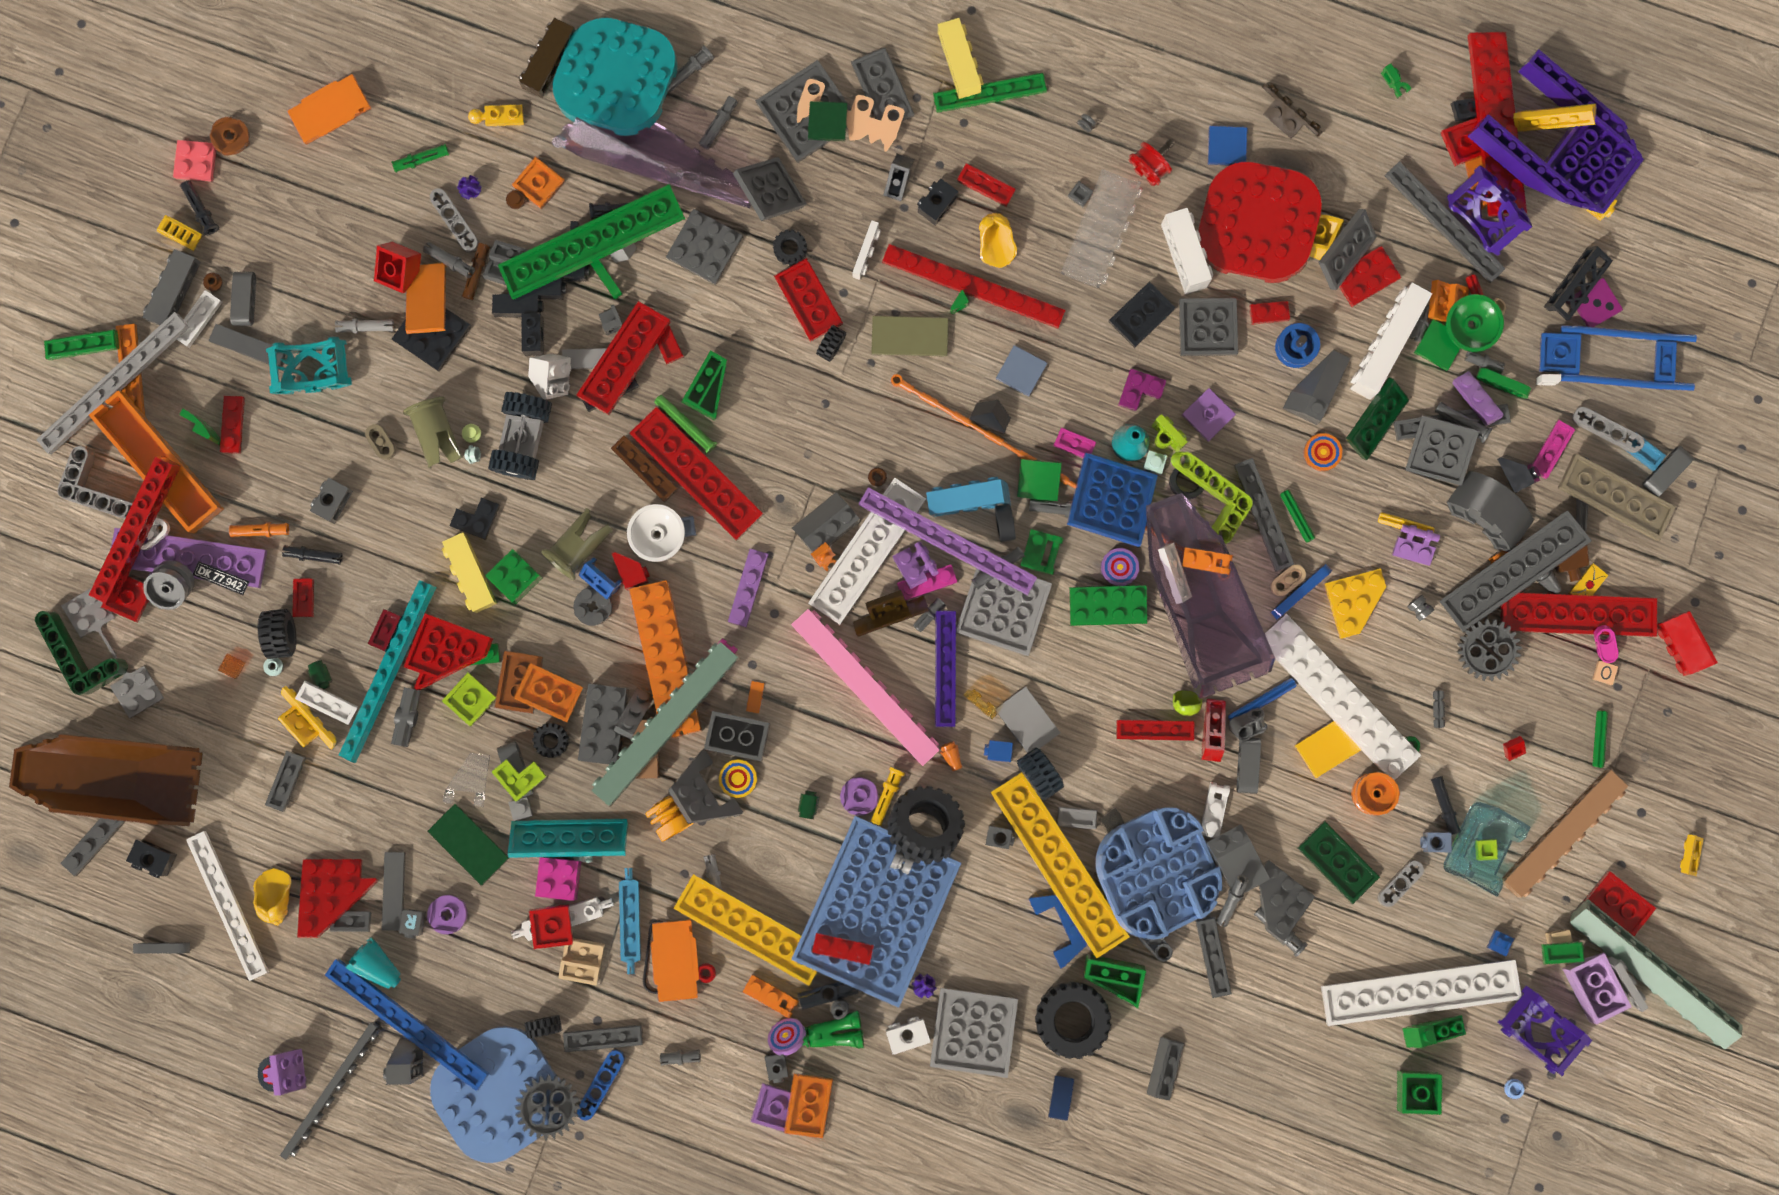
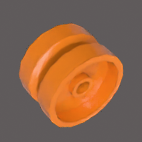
M1379 772L1363 774L1357 778L1351 791L1352 801L1356 808L1369 815L1389 813L1397 805L1400 795L1398 785L1394 779L1387 774ZM1375 790L1377 791V797H1375L1373 794Z

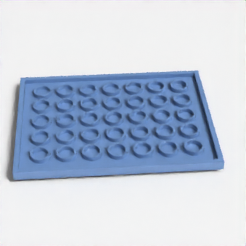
M854 816L791 960L899 1008L961 863L948 857L943 858L938 863H935L934 860L931 864H924V861H921L920 864L913 862L909 874L903 873L901 869H893L890 866L896 854V844H891V835H888L886 829ZM816 933L874 945L870 965L812 953Z

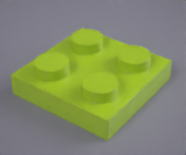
M467 672L442 702L472 727L493 704L496 696Z

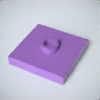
M1210 388L1182 414L1208 442L1236 415Z
M762 1083L750 1121L784 1132L791 1091Z

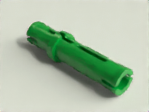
M446 144L413 155L411 153L407 154V157L391 161L395 173L401 170L414 169L417 165L449 156Z

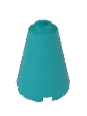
M1126 424L1119 427L1112 437V449L1115 455L1124 461L1133 462L1143 458L1150 446L1147 432L1135 424Z
M370 937L366 940L367 944L365 946L362 945L348 961L349 964L345 968L386 989L390 987L394 989L401 981L399 978L401 973L375 939Z

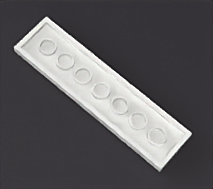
M896 478L893 479L883 494L916 513L926 501V498ZM871 512L808 604L840 625L905 530Z

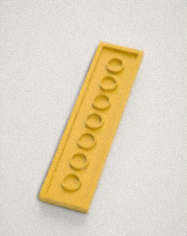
M694 874L691 876L673 909L808 986L811 984L817 971L791 960L801 935Z

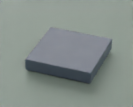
M1014 345L996 380L1029 397L1047 362Z

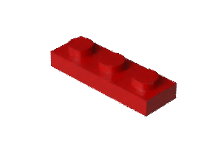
M967 163L957 178V182L1005 207L1008 206L1016 191L1015 188Z
M224 396L220 440L221 453L241 454L245 403L243 396Z
M816 933L812 953L870 965L874 945Z

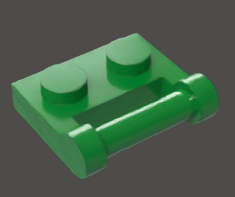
M1031 529L1024 551L1025 557L1022 558L1020 566L1054 575L1055 561L1060 544H1063L1064 538ZM1047 541L1053 542L1047 565L1041 566Z

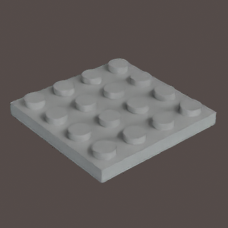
M976 568L973 578L978 576L983 571ZM996 578L990 580L979 590L971 583L956 633L1029 656L1052 583L1037 579L1028 595Z
M940 987L930 1067L1008 1078L1018 998Z

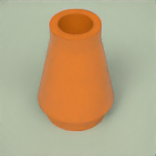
M951 741L940 746V753L951 770L961 769L963 766L958 745Z

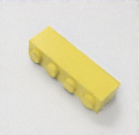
M959 18L939 23L938 35L959 99L981 93L983 79L981 74H977L976 69L978 65L976 58L971 56L972 46L970 40L967 41L965 37L967 35L965 24L961 25Z
M461 533L443 541V554L451 561V565H449L450 570L459 579L457 585L461 593L464 592L466 595L465 603L467 608L478 613L496 605V599L468 536L465 533Z

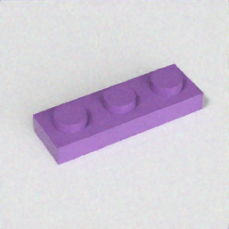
M1470 371L1453 380L1452 384L1485 426L1502 418V411Z

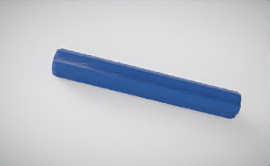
M1293 678L1286 680L1228 715L1229 721L1252 709L1264 707L1297 686Z

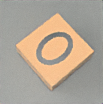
M1597 661L1592 679L1613 685L1618 666Z

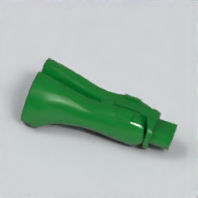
M858 1010L848 1013L839 1020L834 1019L804 1027L806 1037L804 1036L802 1046L806 1045L807 1048L828 1046L864 1048L862 1029L832 1034V1032L861 1028V1018Z

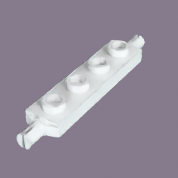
M597 897L570 905L571 926L602 917L603 909L614 906L612 898L600 902ZM530 919L522 922L521 929L511 931L513 939L525 936L528 941L532 940Z

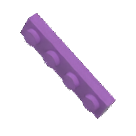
M753 549L749 550L728 619L729 623L747 628L767 562V553Z

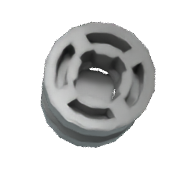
M896 851L890 867L901 869L903 873L909 874L914 859L909 858L908 860L904 858V853Z

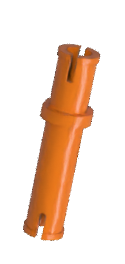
M266 522L265 524L230 525L229 535L230 537L289 535V524Z

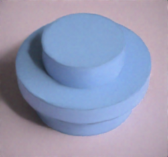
M1510 1079L1505 1083L1504 1091L1508 1097L1518 1099L1524 1094L1525 1089L1521 1081Z

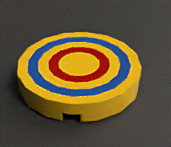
M740 759L731 760L720 770L719 785L728 796L741 798L751 794L757 783V773L754 767L747 761Z

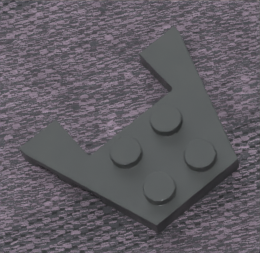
M705 749L697 754L695 759L691 761L686 770L668 790L688 824L710 821L717 818L724 819L731 816L738 817L743 814L735 798L719 806L701 776L700 771L713 764Z

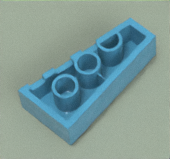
M991 477L987 479V482L980 483V480L968 482L969 485L965 486L953 484L948 489H943V487L932 488V492H926L929 515L937 517L960 513L959 510L972 512L978 510V507L993 509L997 504L1001 503L1004 505L1010 504L1011 506L1008 483L998 477Z

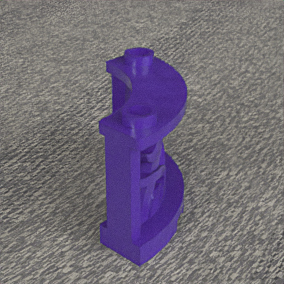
M1479 165L1474 170L1475 173L1467 181L1447 196L1448 206L1453 212L1459 213L1474 228L1483 242L1484 249L1498 256L1501 250L1522 231H1528L1533 226L1523 208L1519 209L1517 204L1514 203L1517 199L1507 187L1502 189L1496 183L1498 179ZM1478 182V185L1475 190L1470 189L1473 185H1475ZM1488 191H1490L1493 197L1489 198L1484 195H1488ZM1466 192L1474 196L1463 198L1468 201L1467 205L1459 200ZM1481 200L1485 202L1499 200L1502 203L1498 210L1499 221H1490L1482 218ZM1504 210H1507L1509 216L1503 215ZM1515 225L1512 229L1508 231V227ZM1501 229H1502L1504 236H1502V237L1496 242L1495 239H1494V237H1493V234L1495 233V234L1497 235V238H1499L1500 235H1501Z
M1525 986L1521 991L1523 993L1522 997L1503 1020L1499 1019L1497 1023L1502 1027L1500 1030L1509 1038L1513 1036L1546 1064L1545 1068L1553 1075L1557 1072L1563 1076L1565 1070L1593 1040L1565 1017L1562 1019V1016L1546 1000L1531 988ZM1537 1011H1541L1542 1017L1537 1019L1532 1017V1014L1537 1016ZM1520 1015L1524 1017V1021L1517 1019ZM1550 1018L1554 1020L1550 1031L1555 1041L1535 1042L1531 1032V1021L1543 1023ZM1514 1022L1519 1023L1518 1029L1512 1027ZM1558 1028H1562L1564 1031L1562 1035H1559L1563 1038L1561 1040L1556 1034ZM1524 1032L1526 1040H1524L1519 1034ZM1579 1040L1576 1043V1045L1571 1049V1051H1569L1566 1046ZM1557 1048H1562L1567 1055L1558 1065L1552 1060L1551 1056L1556 1054L1560 1058L1561 1053ZM1536 1049H1543V1050H1545L1544 1055H1542V1054H1541L1539 1051H1537Z

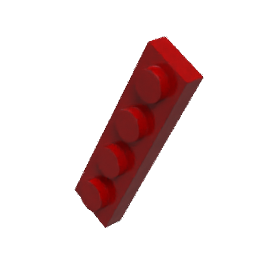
M1116 720V739L1194 741V721Z

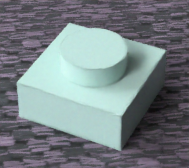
M1148 451L1143 470L1162 475L1167 456Z

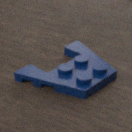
M1056 895L1031 897L1029 901L1036 915L1053 907L1057 911L1071 944L1053 952L1060 969L1064 968L1087 946V943Z

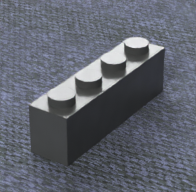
M176 249L168 256V264L165 270L160 273V281L151 293L152 298L149 304L143 310V318L158 326L174 312L178 313L201 264L195 257Z

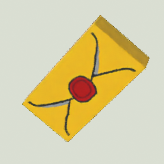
M1593 563L1581 576L1582 580H1578L1568 594L1593 596L1608 577V574Z

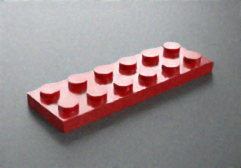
M638 301L576 394L577 397L605 414L610 415L671 323V320Z

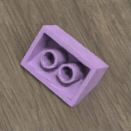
M1605 953L1585 958L1584 962H1575L1562 968L1589 1022L1599 1024L1631 1008Z

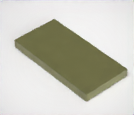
M872 316L871 355L947 357L948 318Z

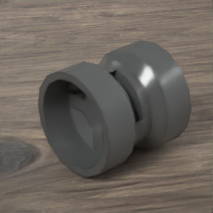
M1423 595L1417 597L1407 606L1410 611L1415 612L1419 622L1435 610L1432 605L1426 603V598Z

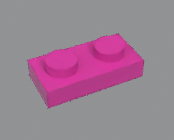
M1061 428L1054 447L1083 458L1085 453L1092 454L1096 442Z

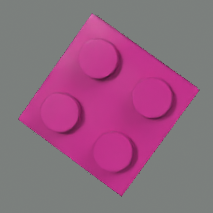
M540 857L535 897L577 900L582 862L570 859Z

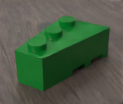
M710 350L682 399L683 404L715 421L727 359Z

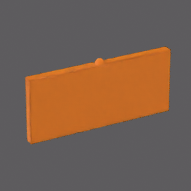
M751 681L746 711L760 712L765 683Z

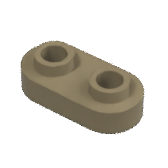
M377 424L370 425L366 429L365 436L374 452L383 460L392 459L396 453V448L386 431ZM379 432V437L374 438V433ZM385 448H389V452L387 454H384Z

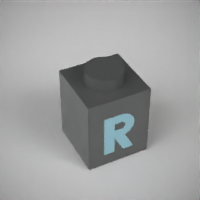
M404 909L402 911L399 933L405 934V938L416 939V936L422 935L426 911Z

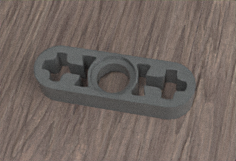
M133 943V953H190V943Z

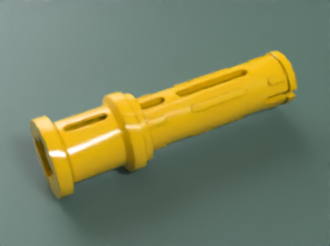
M893 767L889 768L888 778L886 782H883L884 790L870 822L882 826L894 793L899 791L898 786L902 776L906 774Z

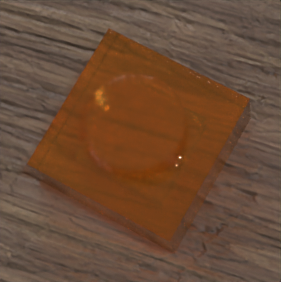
M227 653L218 671L237 679L246 662Z

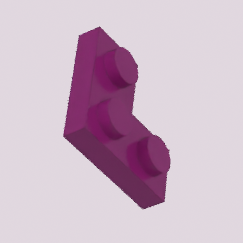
M1130 369L1118 406L1136 411L1142 394L1160 400L1167 380Z

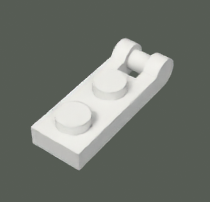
M1210 782L1201 822L1204 830L1201 832L1203 836L1212 838L1220 836L1230 786H1220L1215 782ZM1215 792L1221 794L1220 799L1214 798Z

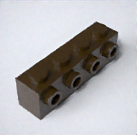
M555 17L552 22L547 24L546 33L543 38L539 39L535 54L530 56L527 69L520 74L519 83L522 89L543 98L556 74L567 43L576 31L573 26Z

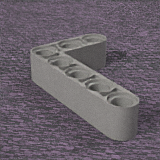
M77 446L73 448L58 486V495L68 501L125 519L133 503L85 488L95 456L91 450L85 447ZM85 452V458L80 460V455ZM79 470V475L74 478V472ZM72 488L71 495L67 496L68 489ZM90 494V499L85 502V496ZM107 499L108 505L103 508L102 504ZM125 505L126 511L121 514L120 509Z

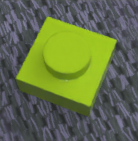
M1496 839L1475 840L1476 860L1498 859Z

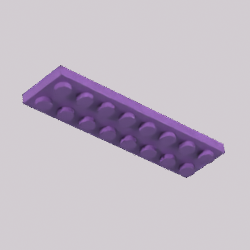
M120 528L114 529L112 545L119 533ZM166 536L148 550L141 549L132 569L153 572L154 568L161 562L173 560L186 565L193 574L198 561L249 581L248 587L261 588L267 551Z

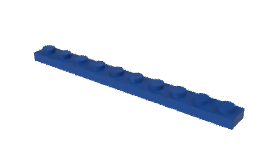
M340 959L334 960L325 974L327 978L475 1091L480 1089L490 1073L365 978L345 968L346 964Z

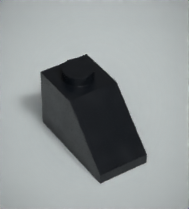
M896 154L891 164L883 196L902 201L915 159Z
M1508 455L1497 459L1515 493L1540 481L1539 470L1535 466L1533 467L1532 463Z

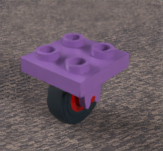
M302 1049L271 1055L263 1059L259 1064L257 1073L261 1086L267 1091L274 1092V1096L306 1088Z

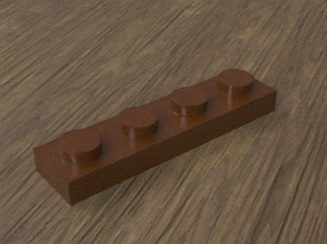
M625 435L611 447V450L664 503L678 490Z

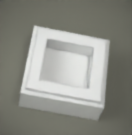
M1542 374L1536 378V385H1556L1561 381V374Z

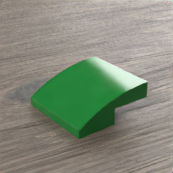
M185 409L181 410L180 416L195 423L192 429L193 432L220 445V437L209 424Z
M1021 459L1017 497L1058 501L1062 463Z

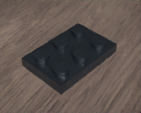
M1149 281L1108 322L1136 348L1176 307Z

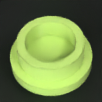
M468 424L462 430V437L469 443H475L481 437V430L475 424Z

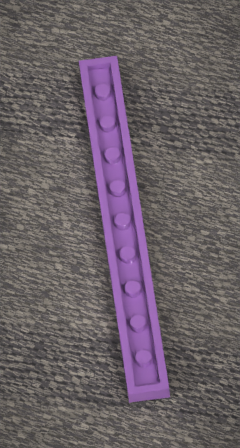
M869 487L859 502V506L1026 595L1030 593L1037 580L1036 576Z

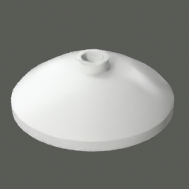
M653 504L639 509L632 516L628 524L627 539L630 547L639 557L647 561L660 562L673 557L680 550L684 542L685 528L680 516L673 509L664 505ZM657 531L661 533V536L659 538L654 537V534Z

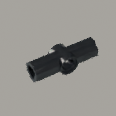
M838 981L800 992L798 997L802 1010L856 995L859 992L858 989ZM826 988H831L834 992L833 997L830 999H825L823 996V991Z

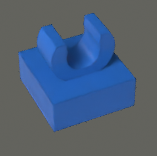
M1494 930L1486 948L1507 956L1514 938Z

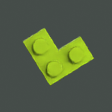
M506 759L492 771V774L516 802L547 777L536 762L531 763L519 774L509 760Z

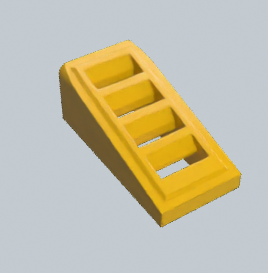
M167 215L163 217L157 228V232L192 251L195 250L203 236L201 233ZM178 226L179 228H178V230H177L175 236H173V233H174L176 227ZM184 230H186L185 235L183 236L182 240H180L181 235L183 234ZM191 233H192V234H194V235H193V237H192L190 243L188 244V243H186V242H187V240L189 239V237H190V235H191Z

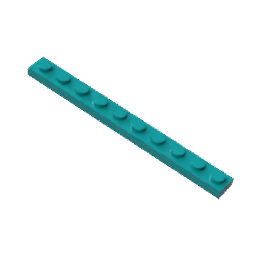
M421 580L418 581L338 756L353 763L357 762L437 587Z

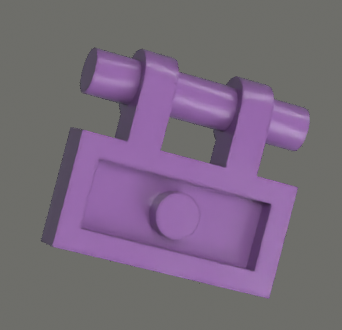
M1402 524L1400 532L1407 534L1405 538L1397 537L1392 555L1430 566L1436 547L1429 545L1431 540L1438 542L1440 535L1433 533L1432 530L1427 529L1425 531L1418 529L1414 525L1407 526ZM1418 536L1423 538L1422 543L1412 540L1413 537Z
M921 542L915 544L917 549L915 553H912L910 548H907L892 556L910 589L926 582V573L930 572L932 576H936L939 573L936 568L937 564L934 560H931L927 547L923 546ZM922 558L925 565L920 567L917 561Z

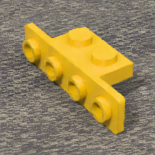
M285 685L282 688L281 695L292 707L280 715L278 720L303 747L319 736L332 750L336 745L334 734L331 731H327L323 727L322 721L311 714L308 705L296 700L297 693Z

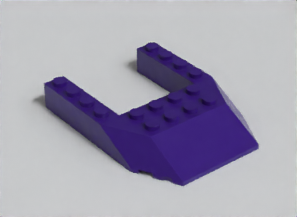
M1538 49L1526 60L1518 72L1559 107L1596 104L1595 125L1569 127L1544 161L1489 114L1475 126L1468 137L1526 186L1563 203L1604 214L1644 159L1637 150L1634 139H1630L1626 131L1628 129L1626 123Z

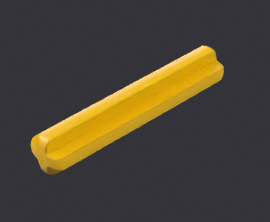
M1381 512L1378 516L1379 523L1399 529L1404 524L1407 526L1414 525L1418 529L1425 531L1427 529L1432 530L1433 533L1435 530L1434 527Z

